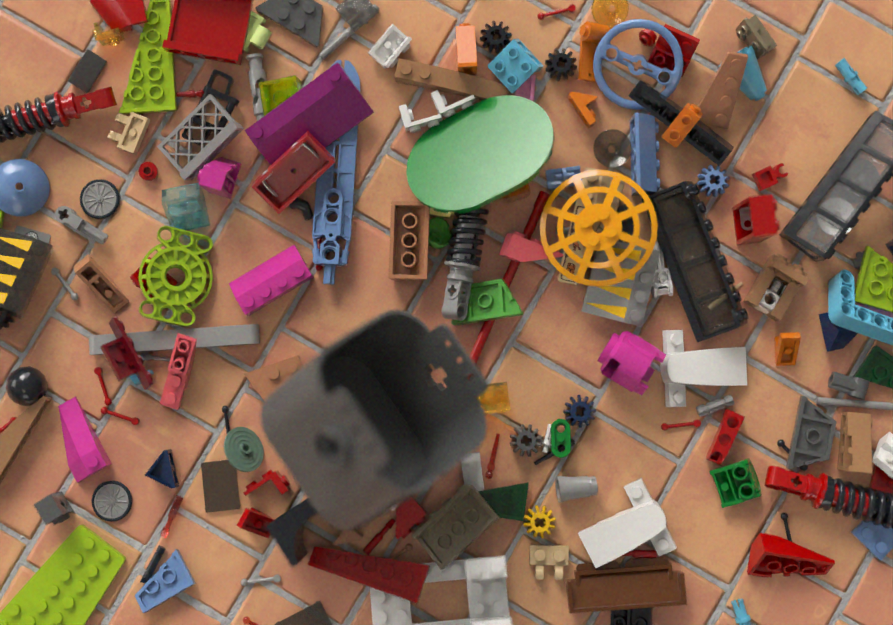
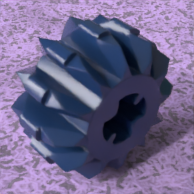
M577 395V402L573 397H570L572 405L567 402L564 404L569 407V410H563V413L570 414L565 420L568 421L573 418L571 426H574L577 421L579 428L582 427V421L588 426L589 421L587 418L595 419L594 416L590 415V412L595 413L596 409L589 408L594 405V402L586 404L588 401L587 396L584 397L582 402L581 395ZM577 406H579V408H584V410L582 411V416H580L579 414H575V412L577 411Z

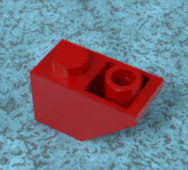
M413 496L402 502L396 509L395 537L397 540L400 537L405 539L412 532L410 528L415 523L420 525L426 519L424 515L427 511Z

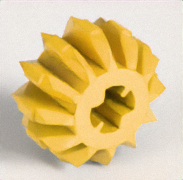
M535 505L536 512L529 508L528 512L531 516L524 515V518L529 521L524 522L523 526H530L526 532L529 534L534 530V538L537 537L538 532H540L541 538H544V531L551 535L548 528L555 529L556 527L550 523L556 521L555 517H549L553 513L552 510L545 513L546 506H543L541 511H539L538 505ZM544 518V520L542 521L544 524L542 526H540L539 524L535 525V523H537L535 519Z

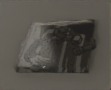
M344 0L335 8L354 32L364 24H368L369 20L379 13L369 0Z

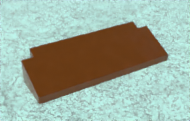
M665 557L628 560L625 563V567H620L617 561H610L598 568H595L593 563H581L574 570L575 579H565L569 613L687 605L684 573L682 571H672V564Z

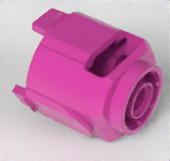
M625 331L620 336L613 333L597 361L602 364L600 370L604 376L631 392L634 391L643 395L648 385L641 380L649 381L655 371L650 367L653 359L663 363L666 354L637 335Z

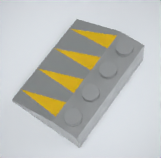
M618 241L612 247L616 257L620 256L629 244ZM635 245L629 256L619 263L623 273L630 271L641 260L646 249ZM605 250L596 251L594 262L609 261ZM653 250L644 266L636 274L623 282L603 287L587 286L581 311L642 327L661 251ZM612 266L601 269L592 268L589 280H608L615 278L616 275Z

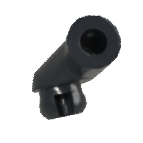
M297 197L289 205L291 209L301 210L305 221L313 218L308 201Z

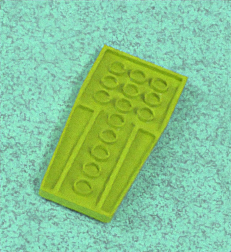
M79 525L0 612V625H85L125 563L126 557L88 527Z

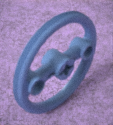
M645 19L628 20L610 29L599 42L593 60L595 80L602 93L618 106L635 110L644 108L633 100L620 97L607 85L602 73V59L611 62L616 61L627 66L633 75L645 74L657 79L658 83L666 86L661 94L667 98L679 84L683 71V55L677 39L664 26ZM646 28L653 30L669 43L675 60L674 70L671 71L668 68H659L652 65L641 54L634 56L619 50L616 45H612L610 41L616 35L628 29ZM614 48L617 51V56L614 58L608 57L607 50ZM640 60L643 67L635 69L633 62L637 63ZM661 72L669 73L670 78L667 81L660 80L659 74Z

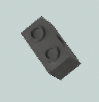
M62 491L50 494L34 504L46 525L61 523L70 517L69 513L74 511Z

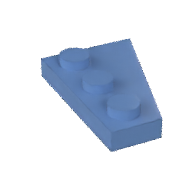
M178 549L171 554L172 556L162 564L156 574L135 595L143 613L150 611L196 584Z

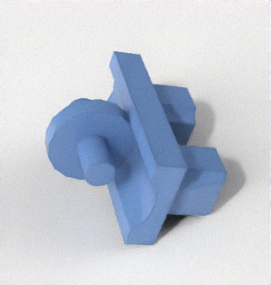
M580 166L545 170L548 190L556 189L565 180L581 173ZM571 183L566 187H573L575 185L574 183Z

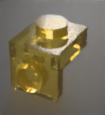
M98 22L94 23V38L103 46L108 44L110 46L117 45L120 41L125 40L123 32L119 28L103 32L102 26Z

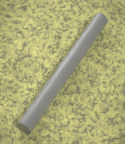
M376 4L373 5L378 12L380 10ZM357 19L319 54L323 60L327 58L363 24H359L354 29L352 27L360 20Z
M816 397V405L893 410V403Z

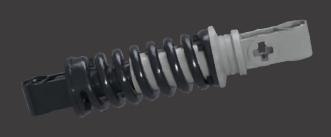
M479 208L465 213L454 212L458 218L452 221L456 228L451 230V235L455 238L449 240V245L453 248L447 251L448 255L444 262V265L450 267L449 274H447L448 280L442 306V316L445 319L462 321L467 316L471 284L474 281L472 278L473 272L480 271L481 258L476 257V255H481L482 250L477 249V246L483 245L484 240L479 239V235H485L486 233L484 229L480 228L481 225L487 224V220L479 217L480 214L488 215V209Z

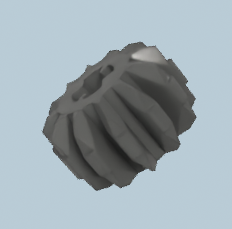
M522 424L521 432L514 428V431L518 434L517 436L510 435V438L516 439V441L510 442L511 446L517 445L513 451L516 453L521 449L520 456L522 457L525 451L527 456L530 457L531 449L537 453L538 450L534 448L535 445L542 446L541 443L536 442V440L542 439V436H534L539 430L536 428L531 433L532 425L530 424L527 431H525V426ZM524 435H526L527 438H531V442H528L529 445L525 446L524 443H521V439H524L522 438Z

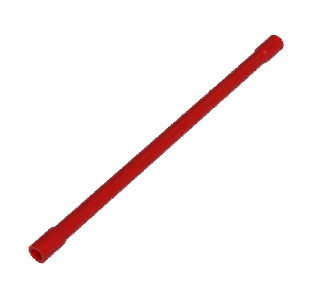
M544 191L539 192L534 203L532 213L523 231L525 239H531L543 208L550 197V194ZM510 261L503 277L508 288L513 281L520 262ZM488 320L483 323L470 353V358L475 365L495 320Z

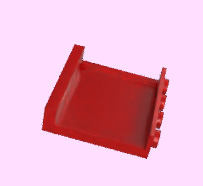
M175 0L167 40L163 41L162 47L166 52L241 65L253 0Z

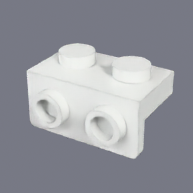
M391 24L368 54L383 68H388L389 66L392 68L398 62L397 57L401 52L405 53L411 46L409 42L412 38L407 37L394 24Z

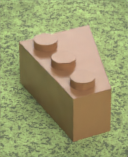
M841 413L837 469L872 473L871 428L873 422L871 414Z

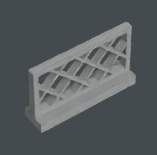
M209 94L157 147L180 172L179 175L184 180L192 181L199 174V171L203 170L204 165L211 162L244 128L232 118L212 94ZM210 101L215 105V114L206 113V105ZM196 115H202L201 127H193V118ZM206 116H215L214 127H206ZM219 116H225L229 121L224 128L218 127ZM183 128L189 129L188 140H180V131ZM193 129H201V140H192ZM205 129L214 130V138L211 141H205ZM169 142H175V153H169L165 148ZM179 142H188V154L179 153ZM192 142L201 143V151L198 154H192ZM179 155L188 156V164L184 168L179 164Z

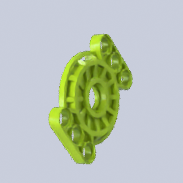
M162 226L157 232V239L161 244L156 245L146 254L139 268L138 279L140 289L147 299L140 304L139 313L147 319L189 327L195 321V314L192 309L199 306L205 300L212 287V268L204 254L211 250L213 242L206 235L171 226ZM163 230H168L171 233L169 240L161 238L160 233ZM187 235L190 238V243L187 245L181 244L180 236ZM206 240L209 243L208 249L202 250L198 242ZM155 250L158 252L152 257L151 260L147 259L149 255L153 253ZM144 263L148 264L146 274L142 275V268ZM203 263H206L209 274L206 273V268ZM172 268L181 269L185 274L184 283L179 286L171 285L166 279L167 272ZM206 279H209V286L206 291L204 287ZM142 280H146L148 291H145ZM201 293L204 294L202 299L199 302L195 303L194 300L197 299ZM144 304H151L154 310L151 314L143 312L142 307ZM165 308L170 309L173 313V316L169 319H165L162 316V310ZM183 313L191 315L192 320L190 323L182 322L181 315Z

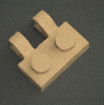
M131 112L129 117L117 113L115 120L126 126L122 134L110 130L108 138L118 142L117 147L119 149L137 155L151 120Z
M530 545L529 564L535 565V579H543V565H554V579L563 580V566H569V546Z

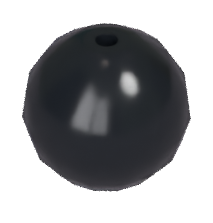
M30 366L20 367L9 375L6 390L13 402L22 406H31L46 395L48 384L45 375L40 370Z

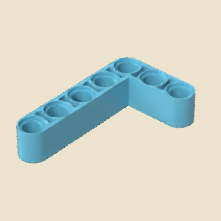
M841 270L828 282V314L830 321L842 328L893 346V318L855 305L854 276L848 270Z

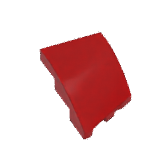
M90 0L92 6L114 34L132 31L133 25L148 23L144 0Z

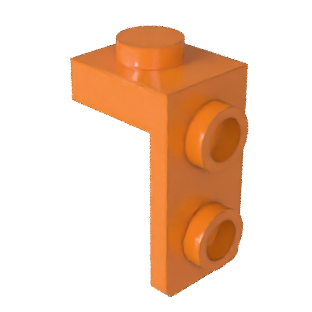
M687 103L664 132L662 138L677 148L703 115L700 112L701 109L693 103L691 105Z

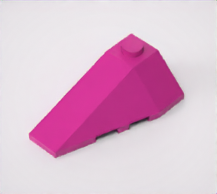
M74 397L58 407L68 466L78 483L112 463L77 397Z

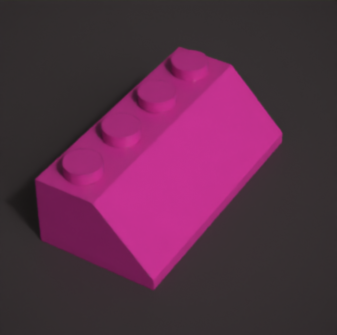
M294 244L230 282L229 285L244 314L250 316L314 276Z

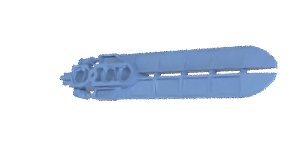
M337 60L331 67L337 62L341 65V60ZM345 60L344 70L360 91L358 73L351 62ZM358 125L341 136L339 141L336 140L325 148L336 158V145H339L338 169H335L334 163L316 180L312 230L314 249H312L313 263L324 266L323 284L327 285L335 284L336 267L348 264L350 253L348 249L352 236ZM334 173H337L336 188H334ZM337 195L339 200L336 203H330L331 196ZM331 214L338 215L335 222L328 221ZM322 237L326 238V240L320 244V249H318L317 239ZM343 238L346 240L344 250L337 243L338 239ZM328 252H335L334 259H326V254Z

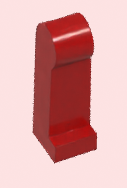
M725 408L723 418L708 450L706 460L719 466L723 463L741 427L744 416Z

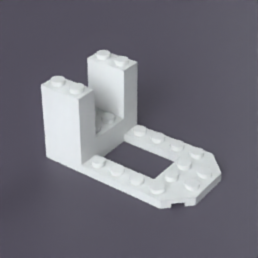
M505 556L453 560L445 569H440L435 562L420 563L430 566L425 583L466 579L470 618L412 624L410 601L370 587L373 625H512L508 608Z

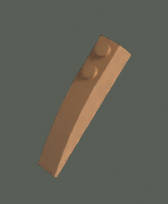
M398 59L395 72V82L464 97L474 95L475 99L478 100L509 94V90L501 83L442 67Z
M43 396L36 403L32 404L0 435V484L52 400L51 396Z

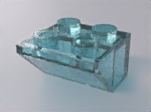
M199 182L162 190V206L171 227L191 230L210 226L205 197Z

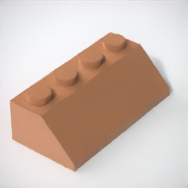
M391 201L389 279L412 281L426 280L428 278L430 207L423 205L421 202Z

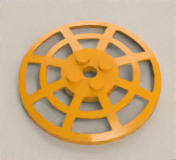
M608 170L585 171L565 180L548 198L540 221L541 242L552 265L568 279L586 286H611L632 277L648 261L657 239V217L653 204L646 192L630 178ZM600 175L613 177L609 188L597 186L585 189L581 178ZM622 180L633 187L642 196L645 203L634 207L626 196L617 191L620 181ZM574 183L577 193L568 199L562 210L552 207L551 205L557 195L566 186ZM596 192L607 193L603 204H592L588 194ZM614 196L623 201L628 210L618 214L610 207ZM581 198L585 208L578 215L567 212L570 206L577 199ZM649 210L651 216L652 230L650 242L638 238L640 232L638 214ZM548 214L559 217L557 223L559 241L550 246L546 237V219ZM630 217L633 218L634 223L633 236L622 232L621 221ZM564 219L575 223V234L564 238L563 233ZM596 222H601L604 225V230L601 233L593 231V225ZM618 240L630 243L627 249L620 256L616 257L612 247ZM579 241L586 248L583 258L574 254L568 245ZM635 245L646 249L641 260L630 271L623 273L619 263L629 256ZM563 248L572 260L580 264L577 274L574 275L563 268L552 253ZM605 250L609 259L607 262H590L593 251ZM612 266L616 275L615 278L608 280L584 279L587 267L601 269Z

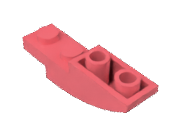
M180 333L177 334L167 369L169 372L160 400L161 405L176 410L180 408L192 371L197 339Z

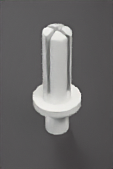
M548 424L544 442H541L543 444L542 452L548 453L549 446H551V424Z

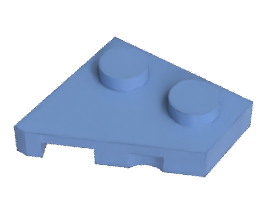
M862 520L851 532L878 560H882L893 549V529L890 527L886 529L882 524L876 526L872 521L866 523Z

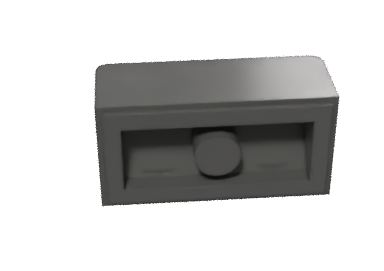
M87 49L68 82L88 93L107 61Z

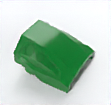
M749 458L709 471L717 487L722 508L762 495L757 474Z

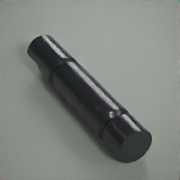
M158 546L140 582L146 583L151 578L166 549L165 547Z

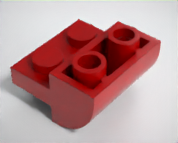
M665 24L664 27L674 35L680 45L683 55V71L681 76L683 77L700 39ZM660 35L648 62L660 68H668L673 71L675 67L673 51L669 43Z

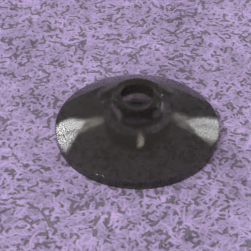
M614 129L606 130L599 134L593 145L596 159L606 167H619L629 159L632 150L631 142L627 135ZM614 147L615 152L610 153L608 148Z

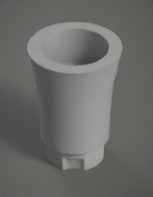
M595 476L555 477L556 496L559 503L597 495L598 485Z

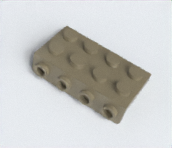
M464 484L456 490L457 494L452 498L446 499L442 503L443 507L438 511L432 512L428 516L429 520L424 524L418 525L414 530L415 533L412 535L414 539L421 543L440 569H445L499 519L498 515L473 485Z

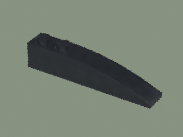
M641 80L628 95L668 127L683 109ZM700 120L684 138L718 166L723 163L734 148V146Z

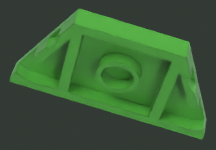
M503 279L471 284L466 318L462 321L452 319L451 324L456 326L521 316L523 311Z

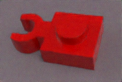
M783 163L774 166L773 169L770 165L752 174L759 191L779 183L777 179H782L788 175V173L781 174L779 172V168L784 166Z

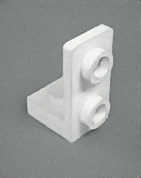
M438 90L431 93V98L438 113L441 114V117L445 116V118L454 115L455 111L460 108L464 110L472 106V103L475 102L474 95H471L445 107L448 103L444 94L440 95Z
M406 104L399 106L405 131H410V133L420 131L421 127L427 125L429 128L439 125V122L442 121L441 114L411 122V120H414L412 110L407 109Z
M474 452L461 461L464 484L473 485L477 491H483L484 482L480 453Z

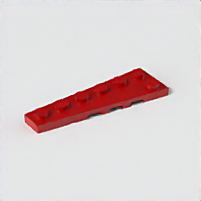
M314 546L308 565L414 603H418L430 566L425 564Z

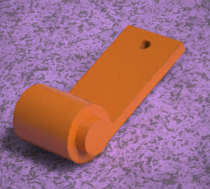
M586 21L580 27L578 80L596 83L593 72L594 54L599 42L610 30L608 25Z

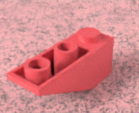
M516 231L513 234H506L499 253L500 256L515 262L548 259L541 241L531 238V240L525 239L524 234ZM558 251L552 253L555 258L563 257V254Z

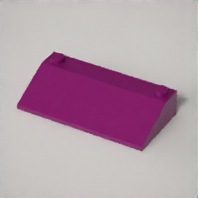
M337 62L247 128L245 132L268 163L272 165L307 131L326 148L373 114L374 111L344 68Z

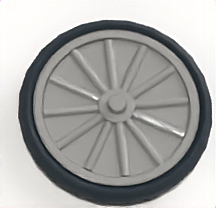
M103 179L89 182L80 194L81 208L88 216L95 219H104L113 215L120 203V195L116 186Z
M118 481L104 482L95 489L92 495L93 510L98 517L105 521L121 520L131 509L132 495L129 489Z

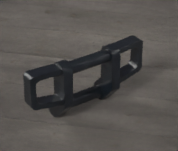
M213 70L207 85L203 89L204 93L199 104L209 94H212L215 98L228 103L225 110L231 115L235 106H238L240 102L236 98L229 96L234 83L233 78L221 71ZM216 76L229 80L225 94L211 88ZM196 115L193 118V124L202 126L201 115ZM225 116L221 117L218 127L224 128L228 119ZM206 121V127H214V124ZM184 129L182 137L188 140L189 129ZM207 129V131L205 132V141L207 140L211 132H214V130ZM192 142L198 146H201V143Z

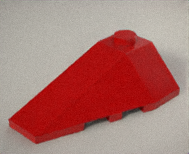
M759 533L751 544L747 574L760 577H772V574L783 573V577L790 576L791 573H801L803 576L826 575L834 566L835 561L782 537Z

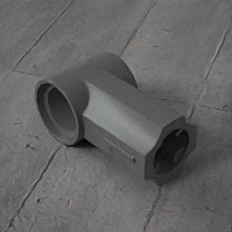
M832 372L828 380V388L847 393L848 396L865 400L870 381Z

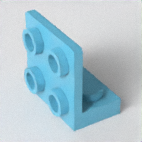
M513 39L488 64V68L511 93H514L534 72H539L544 67L520 39Z

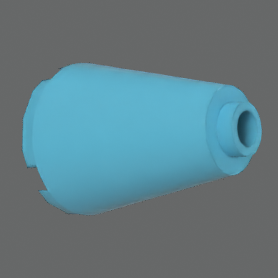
M751 45L749 48L745 47L736 52L748 55L739 89L750 100L755 99V101H758L765 96L767 88L755 51Z

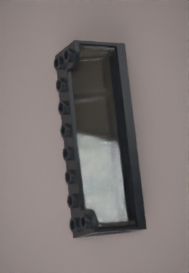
M684 181L648 197L653 204L657 217V241L698 343L747 324L749 317L746 309H742L740 304L742 299L739 291L734 289L733 283L735 281L733 275L727 271V260L720 253V242L712 233L714 228L711 220L707 219L705 212H707L705 204L699 200L698 194L700 192L698 186L693 184L692 181ZM646 210L651 223V216L649 210Z

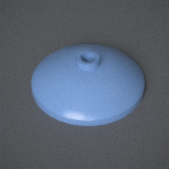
M24 159L9 160L1 164L0 209L13 216H28L39 211L45 205L50 192V185L45 172L37 164ZM16 184H23V189L17 190Z

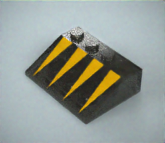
M0 228L1 312L22 320L53 253V245L33 237Z

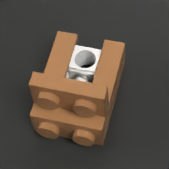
M780 254L771 255L743 302L771 319L779 321L782 319L799 288L805 286L809 279L806 278L807 273L803 272L804 269L801 266L788 263L787 258ZM773 279H776L777 281H775V282L773 283V285L771 286V288L768 289V287H769V285L771 284L772 280H773ZM781 283H782V285L784 284V286L782 287L781 291L779 292L778 290H779V288L781 287ZM766 294L772 297L770 305L764 300Z

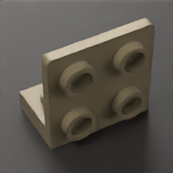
M756 15L750 19L746 17L736 28L738 38L744 41L748 48L752 45L757 60L777 46Z

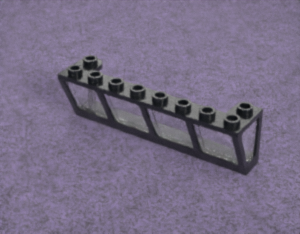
M878 111L869 115L779 234L813 261H824L826 258L830 259L836 251L834 249L838 243L841 244L846 239L847 230L853 228L858 223L859 219L857 217L861 212L865 213L871 205L869 201L872 197L876 198L883 189L881 188L882 184L888 182L893 177L892 119Z

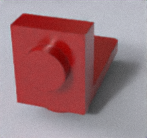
M269 470L262 475L263 480L258 483L253 481L246 486L247 490L243 493L246 496L271 479L282 495L290 490V482L278 470L275 472Z

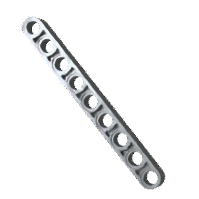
M259 324L126 333L133 340L136 352L173 350L178 333L197 339L196 348L260 343ZM115 334L88 336L89 355H104L100 347L117 339Z

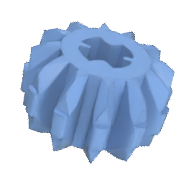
M709 165L708 170L703 168L701 170L702 174L697 175V178L702 180L696 183L697 186H703L699 191L702 193L706 190L707 197L711 193L713 197H717L718 192L724 194V188L729 187V184L725 181H728L730 177H724L727 171L723 170L720 172V166L718 165L715 170L713 165ZM715 178L716 182L711 184L710 180Z

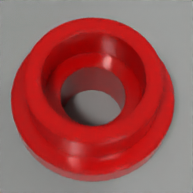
M645 29L639 32V40L643 45L653 46L655 44L657 36L653 30Z
M144 162L140 165L138 172L143 180L151 181L157 177L158 168L152 162ZM146 168L151 169L149 174H145Z

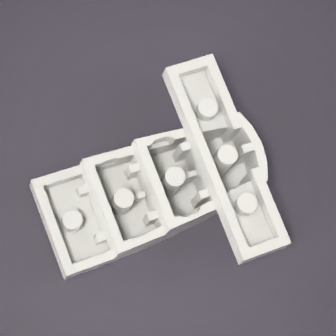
M662 330L663 353L666 354L663 363L660 364L662 380L665 383L666 407H686L685 385H747L746 347L684 352L683 330Z
M642 478L624 486L633 505L632 508L616 513L612 517L579 531L578 534L595 568L626 554L649 539L658 556L677 549L666 526L664 511L652 499Z

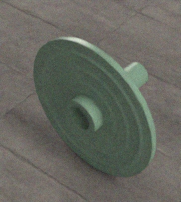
M236 427L226 435L224 452L230 464L242 472L256 470L261 465L264 456L263 445L259 437L246 427Z

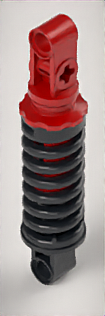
M112 86L75 96L73 92L68 93V96H62L59 91H56L53 94L45 95V102L43 103L39 97L34 99L35 105H32L30 100H26L24 108L17 102L14 105V110L10 105H6L4 107L5 115L0 109V143L5 142L6 139L14 140L16 136L22 138L26 133L28 135H34L36 131L42 133L46 128L53 130L56 125L58 127H69L70 120L74 118L76 120L80 119L81 113L116 106L117 103ZM86 99L91 100V104H89V106L84 105Z
M768 466L765 487L800 496V499L804 501L809 500L814 509L823 508L824 511H828L832 506V511L835 514H838L842 509V514L845 517H848L852 512V517L855 520L862 516V520L866 523L872 519V523L876 526L882 522L884 528L890 527L893 529V495L891 493L884 494L881 490L874 491L871 487L864 488L860 484L854 485L852 482H844L840 478L833 479L825 473H821L817 478L809 473L805 476L778 466Z

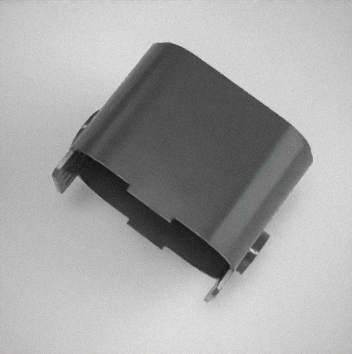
M390 310L369 320L328 345L272 391L264 400L261 408V425L267 440L317 513L327 523L336 528L356 530L427 488L482 444L486 435L487 423L483 407L477 397L488 389V384L447 325L441 324L430 331L416 316L401 310ZM449 340V342L451 343V345H449V346L447 347V345L445 344V342H447V341ZM461 357L463 361L461 363H458L456 359ZM430 364L435 370L440 367L444 370L446 377L443 378V382L447 386L446 388L442 383L437 384L430 374L433 371ZM472 374L475 378L470 380L468 376Z

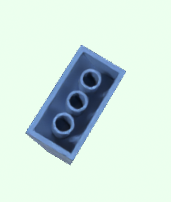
M634 113L630 119L631 180L637 183L647 195L657 193V190H660V179L657 178L660 162L659 159H656V152H659V141H656L659 125L658 122H655V116ZM631 187V195H640Z

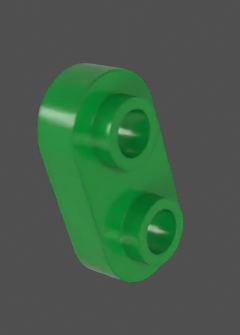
M557 419L551 425V450L558 458H565L571 452V427L564 419ZM564 426V432H558V427ZM560 445L565 446V450L563 452L558 451V447Z

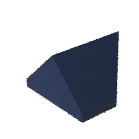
M828 313L819 314L827 352L843 349L858 334L833 324L829 319Z
M168 449L160 454L145 476L171 489L179 487L172 450Z

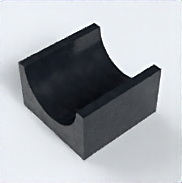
M308 498L266 526L292 568L299 564L307 555L303 543V530L307 520L311 516L318 514Z

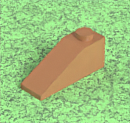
M89 254L74 266L75 274L113 313H116L129 302L126 296Z

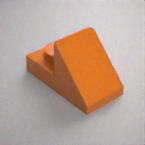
M570 92L567 97L589 129L596 123V115L591 108L588 109L587 107L594 103L598 96Z
M799 332L780 333V336H775L776 366L796 364L801 340Z

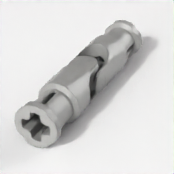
M255 53L247 55L246 59L249 61L250 68L248 74L251 95L253 97V111L258 121L268 114L271 109L266 72L263 70L262 65L263 55ZM256 83L260 84L261 87L256 88Z

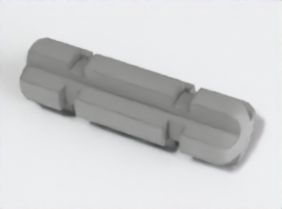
M726 395L723 399L718 398L707 402L705 406L704 404L696 407L698 415L703 417L708 415V412L711 414L725 409L724 406H733L734 400L731 395Z

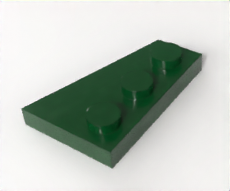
M875 345L853 377L862 378L871 383L893 389V356Z
M529 482L478 491L499 518L524 520Z

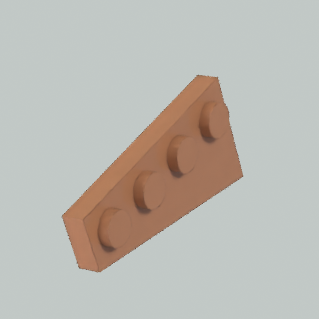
M728 51L716 72L715 78L710 83L705 96L698 105L701 109L700 112L703 114L699 120L705 125L728 129L748 60L747 54Z

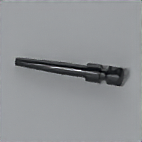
M571 438V447H572V446L575 445V441H574V439ZM564 445L558 447L559 452L565 450ZM552 451L535 461V465L551 458L554 454Z

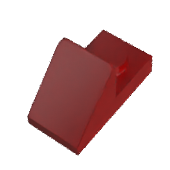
M246 508L237 526L246 531L269 538L270 532L266 526L275 519L255 508Z

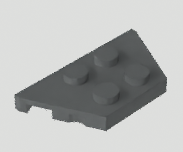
M267 0L256 7L257 12L319 48L323 6L314 0Z
M800 396L786 465L787 469L829 460L836 421L826 415L818 406L811 403L805 396Z

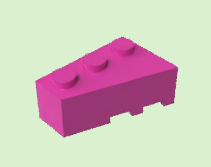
M218 157L204 165L203 170L199 171L197 178L199 185L209 193L231 199L241 163Z

